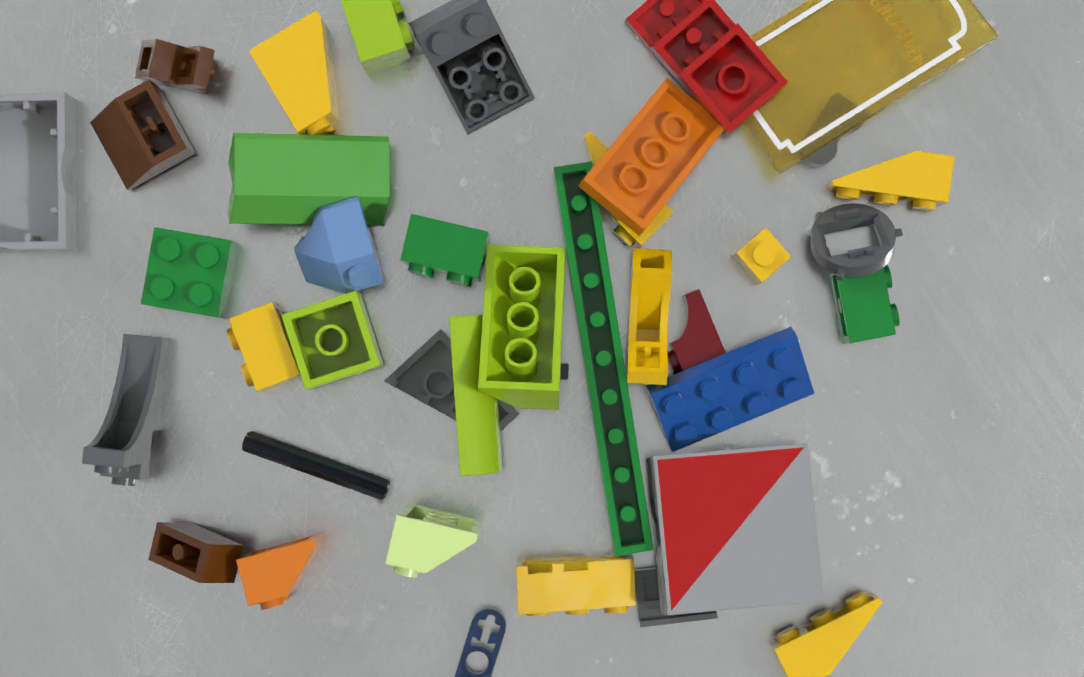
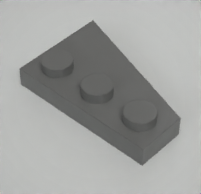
M440 329L384 382L456 421L451 339ZM498 400L501 432L519 413L512 405Z

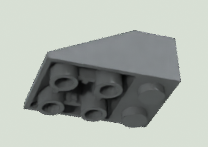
M451 0L408 23L467 134L535 98L486 0Z

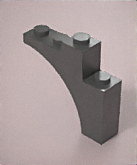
M123 334L118 373L109 408L96 437L89 445L83 448L82 464L95 465L94 472L100 473V476L112 477L111 484L136 486V479L148 478L152 434L155 430H161L170 338Z

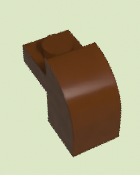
M159 39L142 40L134 78L145 81L150 79L159 85L206 93L208 83L212 80L215 73L216 64L213 60L215 50L204 46L184 47Z

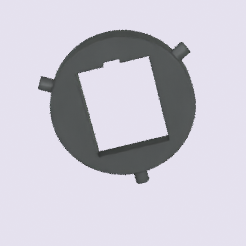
M856 203L842 204L832 207L824 213L818 212L816 214L817 219L811 230V250L815 260L824 269L837 274L836 279L842 281L844 276H866L885 267L893 257L896 237L903 236L901 228L895 229L887 215L874 207ZM873 224L881 245L880 247L848 250V253L831 256L829 248L826 247L824 234Z

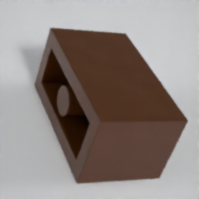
M157 522L148 560L198 583H234L238 570L236 560L241 557L243 545L193 523Z

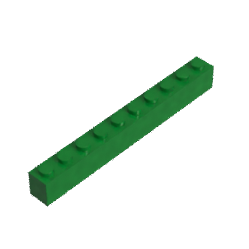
M589 161L553 167V174L613 553L615 556L652 551L654 547L600 206L596 200L578 186L593 168V162Z

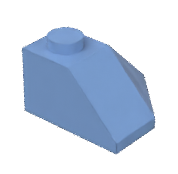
M356 196L321 206L313 217V224L305 237L301 236L294 247L305 281L345 294L383 284L379 255L359 197Z

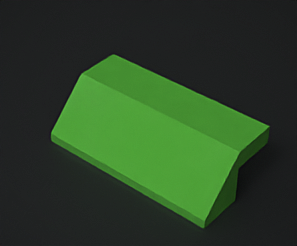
M233 133L228 160L232 179V189L227 211L229 224H313V217L321 206L356 196L359 197L368 225L383 224L390 198V141L388 136Z

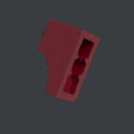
M700 289L682 296L685 305V323L679 337L675 341L668 343L671 351L668 352V362L674 375L726 354Z

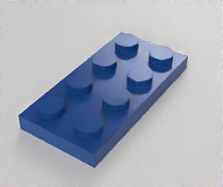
M792 327L667 377V385L650 384L647 386L672 452L815 394L797 335Z

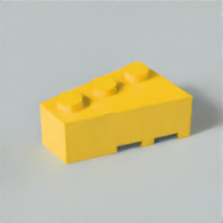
M633 555L517 559L518 615L545 616L550 615V612L562 611L569 615H580L589 613L588 609L604 608V613L627 612V606H636Z

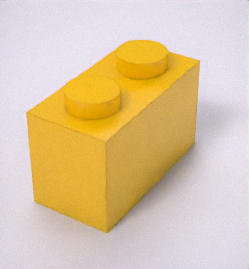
M270 302L229 318L232 328L227 329L228 338L235 351L241 350L246 363L241 365L243 377L249 387L254 385L256 392L267 390L301 376L281 316L282 313L278 303Z

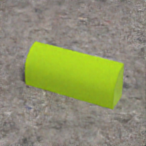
M483 315L449 316L460 476L492 474L503 471L498 399L478 391Z

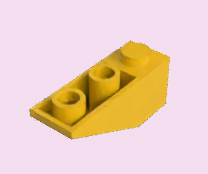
M914 151L834 179L827 184V190L837 191L836 197L842 199L859 200L861 194L875 196L874 203L897 205L898 200L913 202L912 208L936 211V206L944 205L949 201L955 156Z
M866 592L858 593L845 601L846 607L835 612L832 609H826L810 618L811 624L799 630L797 626H792L776 634L777 640L770 643V646L785 676L826 677L830 675L881 606L882 601L880 597L874 593L867 595Z

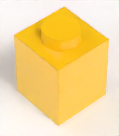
M764 228L732 257L758 285L787 262L791 255L770 231Z

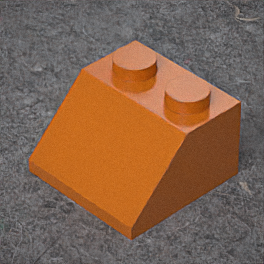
M323 532L249 552L237 559L236 562L248 606L260 604L261 610L282 605L285 600L290 599L289 594L298 587L325 540Z

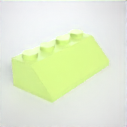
M408 504L396 515L385 564L394 566L393 573L417 578L418 573L431 571L474 544L481 531L483 521Z

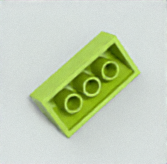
M487 245L478 382L479 392L519 409L559 410L566 247Z

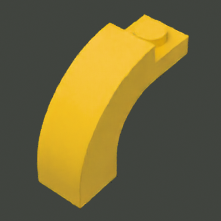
M633 248L627 324V383L667 385V336L672 282V250Z

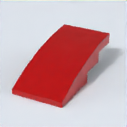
M647 0L625 19L627 25L655 57L728 134L788 83L739 23L735 25L715 0Z

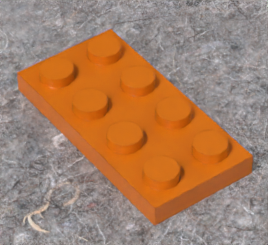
M666 78L578 186L640 236L724 129L700 104Z

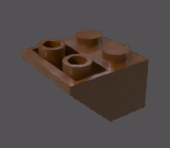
M150 79L116 97L90 122L127 190L138 186L196 154L161 89Z

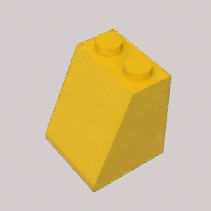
M315 10L248 51L297 133L311 136L332 135L335 132L333 126L340 123L331 38L328 27L318 11Z

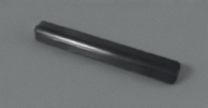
M253 431L247 432L244 437L242 450L247 453L379 500L384 499L389 490L390 481L385 478Z

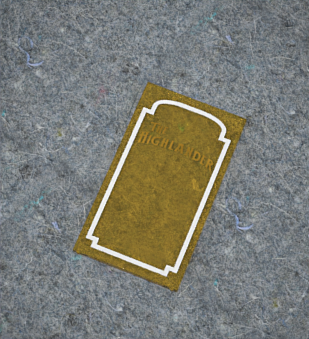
M808 0L750 36L788 83L744 120L743 123L770 159L774 169L782 174L997 40L998 34L971 0Z

